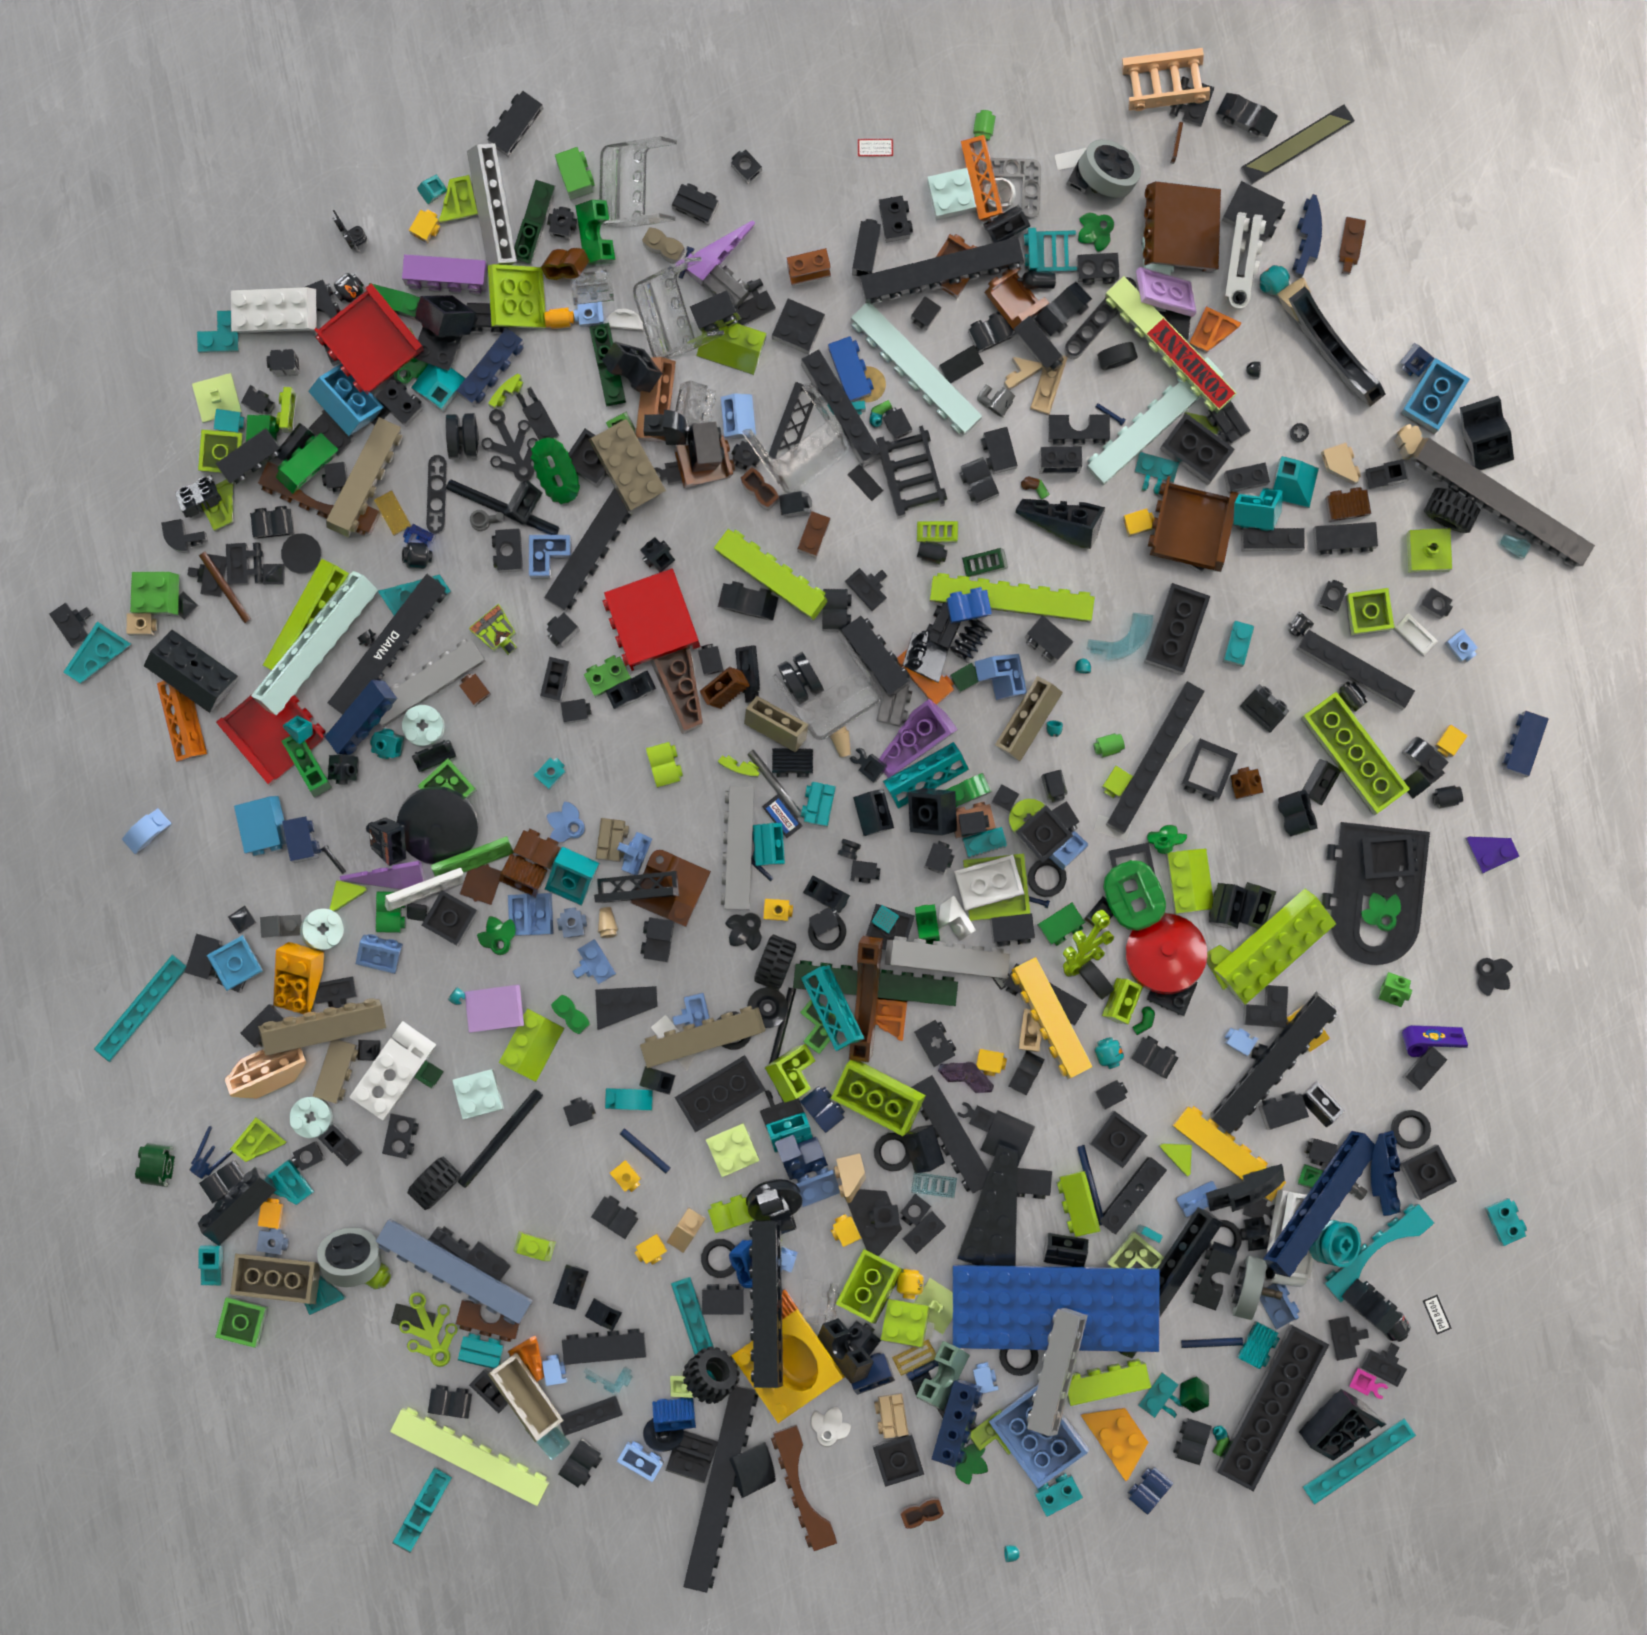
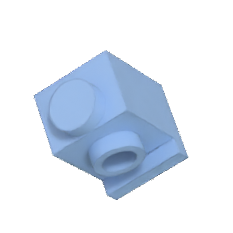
M602 302L577 304L578 309L574 310L575 322H579L580 327L604 324ZM587 310L592 311L590 317L585 316Z
M1464 629L1445 643L1459 662L1464 659L1468 662L1477 655L1475 650L1478 647L1465 633ZM1461 643H1465L1467 645L1466 650L1461 649Z
M1230 1028L1225 1035L1227 1039L1225 1044L1244 1056H1248L1258 1038L1253 1037L1250 1039L1249 1036L1251 1034L1241 1028L1239 1031Z
M781 1247L782 1270L792 1272L798 1252Z
M559 1355L546 1356L547 1360L542 1361L546 1386L567 1383V1377L563 1378L562 1375L566 1374L564 1362H560Z
M988 1362L976 1364L977 1368L973 1369L976 1385L982 1386L980 1392L987 1393L999 1390L998 1385H993V1382L997 1380L994 1369L990 1370Z

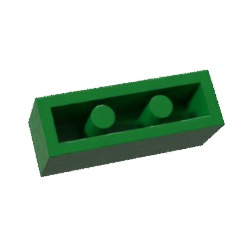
M322 433L316 438L314 436L309 438L302 450L298 448L291 455L292 458L289 461L284 460L277 468L279 471L276 478L292 494L324 467V464H328L333 460L338 452V449Z

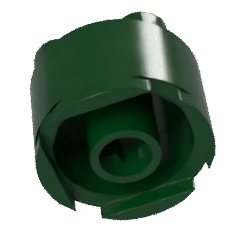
M147 1143L144 1147L140 1146L138 1151L140 1163L135 1171V1179H139L141 1184L168 1187L169 1183H166L167 1179H172L175 1166V1156L171 1155V1151H174V1148L172 1146Z

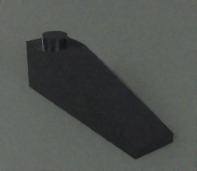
M1022 499L1015 513L1070 544L1091 549L1098 537L1105 507L1086 502H1079V505H1067V501H1060V504H1049L1047 500Z

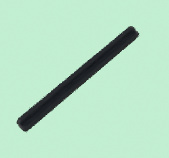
M452 479L449 480L446 486L447 490L502 514L508 506L507 503ZM532 514L526 522V525L549 535H557L560 529L559 526Z
M534 1089L460 1177L458 1183L462 1187L466 1188L540 1101L543 1094L539 1090Z

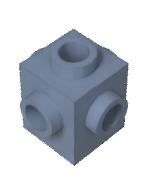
M576 907L564 909V913H560V918H557L558 930L563 931V938L585 935L584 927L587 926L586 915H582L580 910L576 911ZM571 919H575L573 926L569 925Z
M269 1228V1231L260 1230L256 1251L265 1252L266 1257L277 1258L278 1254L281 1255L283 1251H287L289 1239L286 1238L285 1233H281V1229ZM272 1239L276 1242L275 1246L271 1244Z

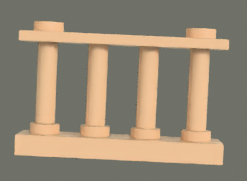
M1203 48L1122 58L1123 75H1130L1134 97H1129V111H1142L1146 108L1208 101L1210 87L1202 88L1198 67L1203 65ZM1190 67L1194 89L1182 90L1179 68ZM1169 69L1171 71L1174 92L1162 93L1158 71ZM1149 72L1151 74L1154 94L1142 96L1139 73Z

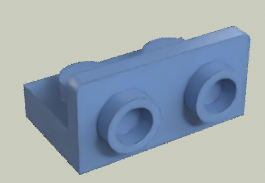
M373 934L363 935L359 943L355 964L395 974L403 944L398 943L394 939H381Z
M826 1167L816 1171L817 1176L809 1178V1175H805L797 1179L798 1183L796 1185L800 1189L803 1207L840 1193L833 1169L829 1171Z
M1213 1181L1176 1198L1185 1217L1194 1214L1198 1207L1202 1209L1208 1207L1206 1193L1217 1189Z
M1273 1283L1266 1287L1283 1292L1281 1300L1263 1295L1260 1297V1302L1276 1330L1293 1320L1299 1319L1297 1313L1300 1311L1295 1302L1291 1303L1287 1295L1290 1293L1286 1285Z

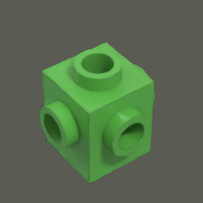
M1388 972L1381 986L1378 999L1402 1007L1404 1001H1409L1412 989H1409L1411 980Z

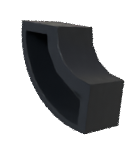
M1226 93L1216 113L1223 118L1222 122L1228 126L1235 125L1244 129L1255 138H1258L1259 135L1268 137L1278 117L1277 114L1266 106L1259 105L1239 94Z
M1074 282L1048 304L1034 319L1050 336L1056 332L1061 334L1068 327L1067 323L1078 313L1082 315L1089 308L1087 304L1092 298L1077 282Z
M732 581V584L723 583L718 607L773 621L779 597L772 595L771 590L760 588L757 591L745 588L743 583Z

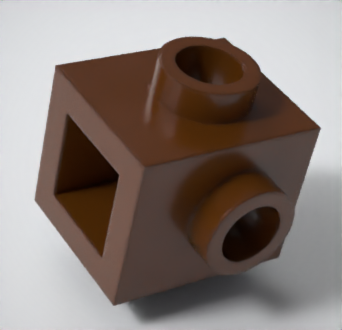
M1249 767L1237 769V774L1230 775L1236 799L1264 793L1258 769L1250 770Z

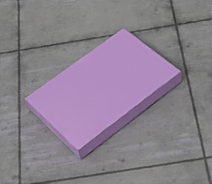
M1142 267L1136 270L1142 303L1191 317L1197 313L1190 281Z
M520 985L465 992L469 1032L524 1026Z

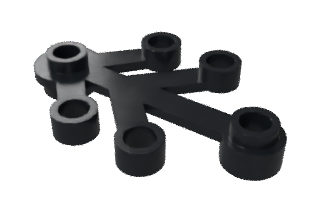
M500 409L492 410L489 414V420L492 425L498 427L506 446L495 443L488 437L482 440L481 445L484 450H493L511 456L515 464L502 461L500 456H493L490 460L491 466L495 469L502 468L514 472L516 479L521 482L529 481L534 475V469L531 465L532 451L529 443L531 441L537 442L538 440L530 438L527 441L528 450L524 460H522L519 453L526 433L530 430V423L527 420H521L518 423L519 430L514 442L504 423L506 420L504 412ZM495 414H500L501 418L499 420L493 419ZM522 423L528 424V428L525 430L521 429L520 426ZM485 441H491V446L485 447ZM499 459L500 464L497 466L493 465V460ZM522 468L528 470L525 475L520 474Z

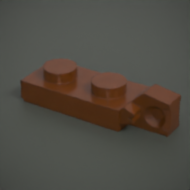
M1346 217L1338 256L1339 262H1343V274L1350 275L1352 264L1357 265L1359 261L1366 220Z

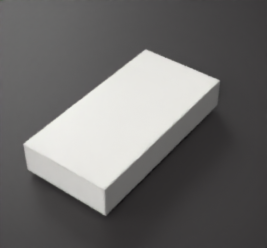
M1409 613L1394 628L1422 656H1425L1438 642Z

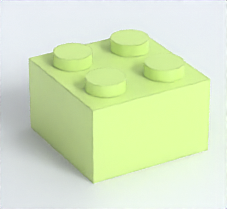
M744 1123L706 1139L722 1177L760 1161Z

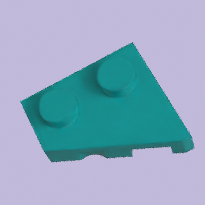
M290 1159L267 1175L273 1180L276 1187L274 1194L286 1198L295 1205L314 1192Z
M320 1275L316 1304L304 1303L308 1314L311 1315L346 1299V1296Z

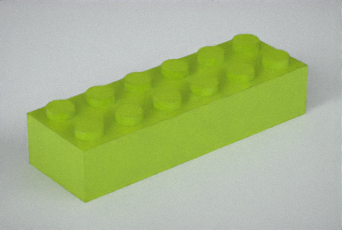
M1337 692L1330 695L1301 717L1374 815L1381 812L1410 790Z
M1304 888L1214 970L1231 993L1246 1005L1334 927L1336 923L1319 899Z

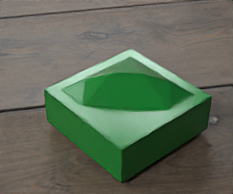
M1304 1164L1298 1185L1312 1189L1324 1170Z

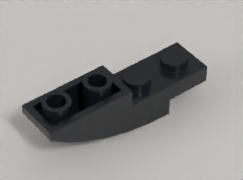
M1279 1164L1245 1174L1241 1183L1207 1192L1206 1199L1209 1211L1212 1212L1230 1206L1231 1211L1234 1212L1265 1198L1284 1182L1283 1165Z

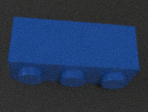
M851 336L829 343L828 349L842 388L849 400L855 402L871 396V390L874 387L871 379H866L864 371L867 368L864 360H859L857 352L860 349L857 341H852Z

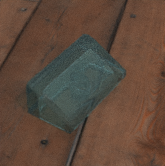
M557 1427L536 1441L551 1460L570 1445V1441Z

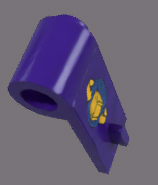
M1410 1025L1402 1031L1406 1051L1411 1057L1422 1056L1426 1053L1429 1046L1468 1047L1463 1027Z

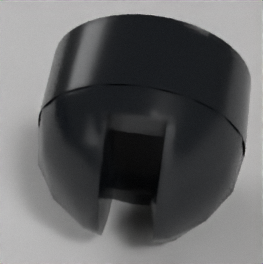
M1250 362L1246 367L1247 374L1253 378H1260L1261 362Z

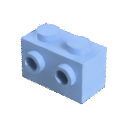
M734 393L721 397L724 437L744 438L756 435L752 395Z
M635 1441L632 1443L628 1442L617 1462L653 1482L664 1463L660 1461L662 1457L652 1451L650 1454L643 1451L644 1447Z

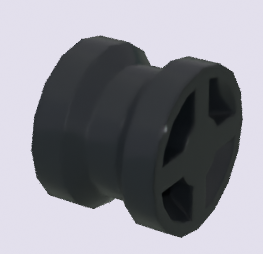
M842 839V848L838 850L837 854L857 860V851L861 848V844Z

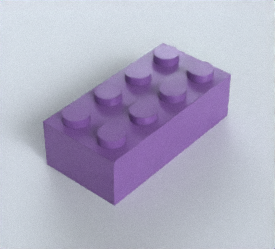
M404 254L402 280L405 286H409V289L421 290V287H427L430 291L449 289V292L461 293V290H469L470 294H481V291L486 292L488 266L485 260Z

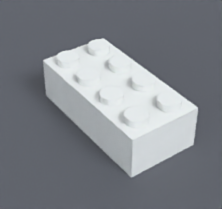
M303 287L231 291L232 332L309 331L317 327L316 289Z

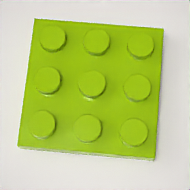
M488 265L492 326L546 328L544 282L541 267Z
M1024 853L1013 854L1024 894L968 910L970 921L1030 913ZM1010 855L963 860V867L968 868Z

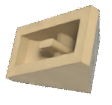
M1305 278L1298 279L1277 294L1283 308L1296 321H1299L1289 298L1303 287H1306L1311 293Z

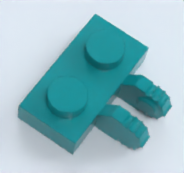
M1140 452L1134 472L1145 475L1142 490L1146 491L1148 489L1150 477L1157 478L1154 494H1159L1162 480L1166 481L1168 476H1171L1170 482L1174 483L1179 462Z
M1161 1372L1138 1406L1154 1418L1161 1409L1175 1418L1177 1416L1176 1411L1168 1408L1165 1403L1170 1398L1176 1405L1183 1408L1180 1400L1172 1395L1179 1384Z

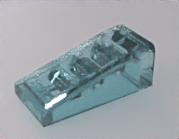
M914 1172L911 1192L954 1198L957 1178L926 1173L915 1174ZM922 1177H923V1178H924V1179H923V1186H922V1190H921V1189H920V1187H921V1180H922ZM929 1178L932 1179L931 1191H928ZM940 1180L939 1192H936L937 1181ZM949 1181L948 1192L944 1193L945 1182Z

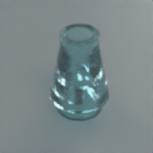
M1504 534L1500 545L1507 548L1517 557L1525 558L1532 543L1528 542V539Z

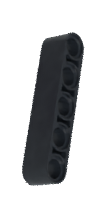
M1126 277V279L1136 288L1137 285L1134 279ZM1107 298L1099 304L1067 341L1064 352L1068 358H1079L1119 312L1117 308L1112 309L1105 301ZM1103 314L1106 321L1099 323L1095 320V316ZM1089 329L1093 336L1085 338L1082 335V331ZM1071 344H1076L1079 347V352L1071 353L1068 347Z

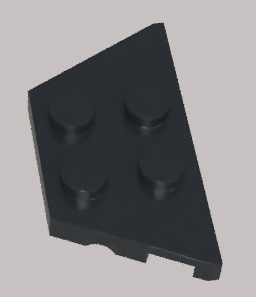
M859 1189L853 1200L847 1204L866 1250L880 1256L902 1230V1227L899 1225L875 1228V1224L870 1223L869 1212H873V1207L892 1205L888 1193L881 1190ZM881 1211L878 1215L881 1222L889 1221L890 1213L888 1211Z

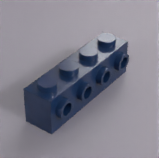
M506 328L456 390L458 395L472 406H475L477 403L480 404L486 396L485 392L489 387H494L499 380L497 377L502 371L505 372L510 367V361L513 357H517L524 349L523 339L509 328Z
M371 680L324 737L337 754L350 755L354 753L357 746L368 737L372 728L379 724L383 715L393 707V703L398 698L385 681Z
M961 1379L954 1381L931 1460L951 1467H956L963 1463L966 1454L963 1451L965 1443L968 1444L971 1438L969 1429L977 1417V1412H975L976 1405L980 1404L983 1393L980 1392L982 1386Z

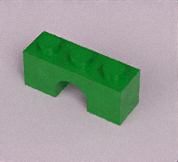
M592 199L575 205L581 246L589 258L587 265H602L616 260L613 240H605L600 236L601 225L609 220L607 200Z

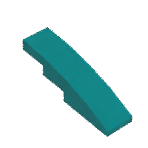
M436 1468L433 1469L392 1544L411 1553L452 1477Z

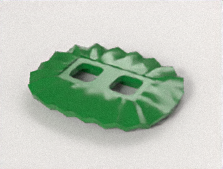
M543 438L535 442V445L531 448V460L534 462L533 469L536 471V478L540 480V486L545 489L546 496L550 497L552 502H559L560 504L573 501L579 494L580 485L579 477L576 474L575 467L572 465V459L569 457L568 451L555 438ZM547 456L553 458L555 467H550ZM555 475L560 476L563 483L562 486H558Z
M1130 860L1112 868L1105 876L1103 889L1109 908L1119 924L1126 929L1139 931L1159 922L1165 914L1166 901L1161 885L1150 866L1144 862ZM1130 879H1135L1138 889L1131 893H1126L1123 883ZM1142 897L1146 903V908L1135 912L1131 902Z

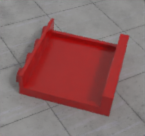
M372 283L365 288L366 291L322 327L314 329L317 333L315 338L322 346L326 344L329 347L328 354L334 361L339 360L342 363L341 370L347 377L351 375L355 379L353 384L360 393L364 391L367 395L424 350L420 342Z
M673 568L604 592L606 599L602 601L606 612H611L612 617L609 618L612 630L617 629L618 636H615L618 647H623L625 654H622L625 666L629 665L631 671H634L633 666L690 646H692L693 650L701 647Z
M250 695L228 715L216 721L218 726L270 786L295 765L282 743V740L290 736L283 728L285 723L297 715L312 723L313 735L305 740L311 751L326 739L323 735L326 731L319 723L315 725L311 721L312 714L306 708L301 709L297 704L300 700L296 695H293L288 700L283 710L277 715L266 711Z

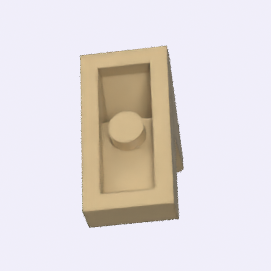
M1013 357L1012 361L1019 372L1014 371L1007 375L1004 386L1008 390L1013 389L1041 371L1043 365L1039 362Z
M1024 1009L1019 1049L1039 1052L1041 1043L1039 1029L1041 1027L1038 1021L1035 1022L1030 1014L1031 1010Z
M688 1208L667 1240V1243L684 1253L706 1218Z

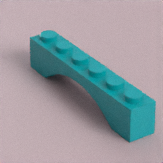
M1411 1203L1403 1210L1404 1214L1399 1219L1394 1217L1387 1223L1388 1228L1383 1232L1379 1230L1371 1237L1373 1241L1368 1245L1362 1244L1356 1260L1351 1265L1345 1268L1341 1267L1336 1272L1333 1269L1324 1277L1326 1280L1323 1284L1338 1302L1344 1301L1341 1296L1357 1278L1359 1279L1363 1267L1378 1249L1400 1238L1420 1236L1435 1224L1419 1204L1413 1205Z

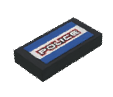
M778 794L762 806L774 823H782L783 835L786 838H789L803 827Z

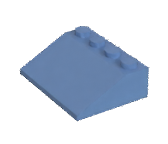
M1037 1384L992 1418L989 1423L1038 1489L1086 1455L1089 1448L1064 1414L1062 1415L1057 1435L1047 1436L1027 1429V1418L1033 1408L1032 1398L1037 1391Z

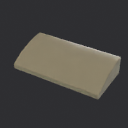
M517 1353L488 1373L534 1442L538 1441L563 1421Z

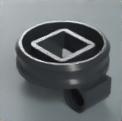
M773 1179L755 1186L747 1195L746 1205L748 1206L747 1209L750 1217L755 1220H781L782 1235L797 1229L793 1214L800 1209L802 1196L799 1187L795 1183L785 1179Z

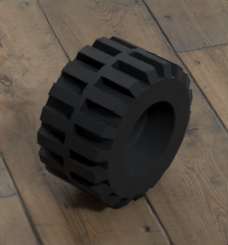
M1435 488L1424 509L1429 518L1460 533H1470L1481 511L1472 500L1446 488Z
M773 934L764 949L754 981L778 991L784 982L795 954L796 943Z
M444 1156L440 1157L411 1184L407 1193L424 1210H428L460 1179L461 1173Z
M713 1347L703 1348L684 1366V1384H687L688 1387L686 1389L688 1392H692L694 1398H699L698 1401H706V1404L718 1403L737 1387L740 1380L738 1378L740 1372L736 1369L738 1365L733 1362L734 1358L732 1356L729 1357L727 1355L728 1352L725 1350L721 1351L718 1347L714 1349ZM707 1370L714 1375L716 1381L708 1375Z

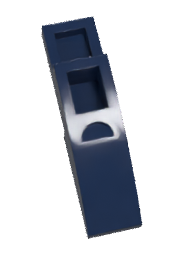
M1312 194L1310 199L1306 198L1303 207L1306 213L1304 218L1300 217L1297 229L1300 230L1298 236L1306 238L1300 242L1298 251H1301L1299 259L1295 258L1292 270H1295L1294 277L1297 278L1303 277L1308 260L1316 262L1321 246L1322 215L1320 204L1315 194Z
M1393 1131L1379 1133L1371 1162L1373 1197L1380 1196L1383 1216L1401 1212V1203L1396 1188L1397 1181L1394 1177V1173L1400 1171V1159L1397 1154V1141Z

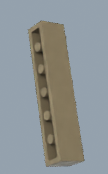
M380 417L378 418L326 520V528L348 538L351 532H356L359 521H357L359 516L365 514L368 508L366 503L369 497L373 498L377 490L375 486L377 481H381L384 477L386 463H391L394 456L393 450L402 441L403 435H401L400 426Z
M369 998L362 1003H347L344 1007H330L319 1013L308 1012L301 1017H287L279 1022L269 1021L258 1027L262 1047L267 1056L386 1028L380 1000Z
M752 1006L740 1009L741 1013L733 1015V1012L722 1014L721 1019L716 1021L712 1017L703 1020L702 1025L696 1027L694 1023L683 1026V1031L677 1033L673 1029L664 1032V1037L657 1038L654 1035L645 1038V1042L640 1044V1048L647 1068L765 1032L759 1008L752 1009Z

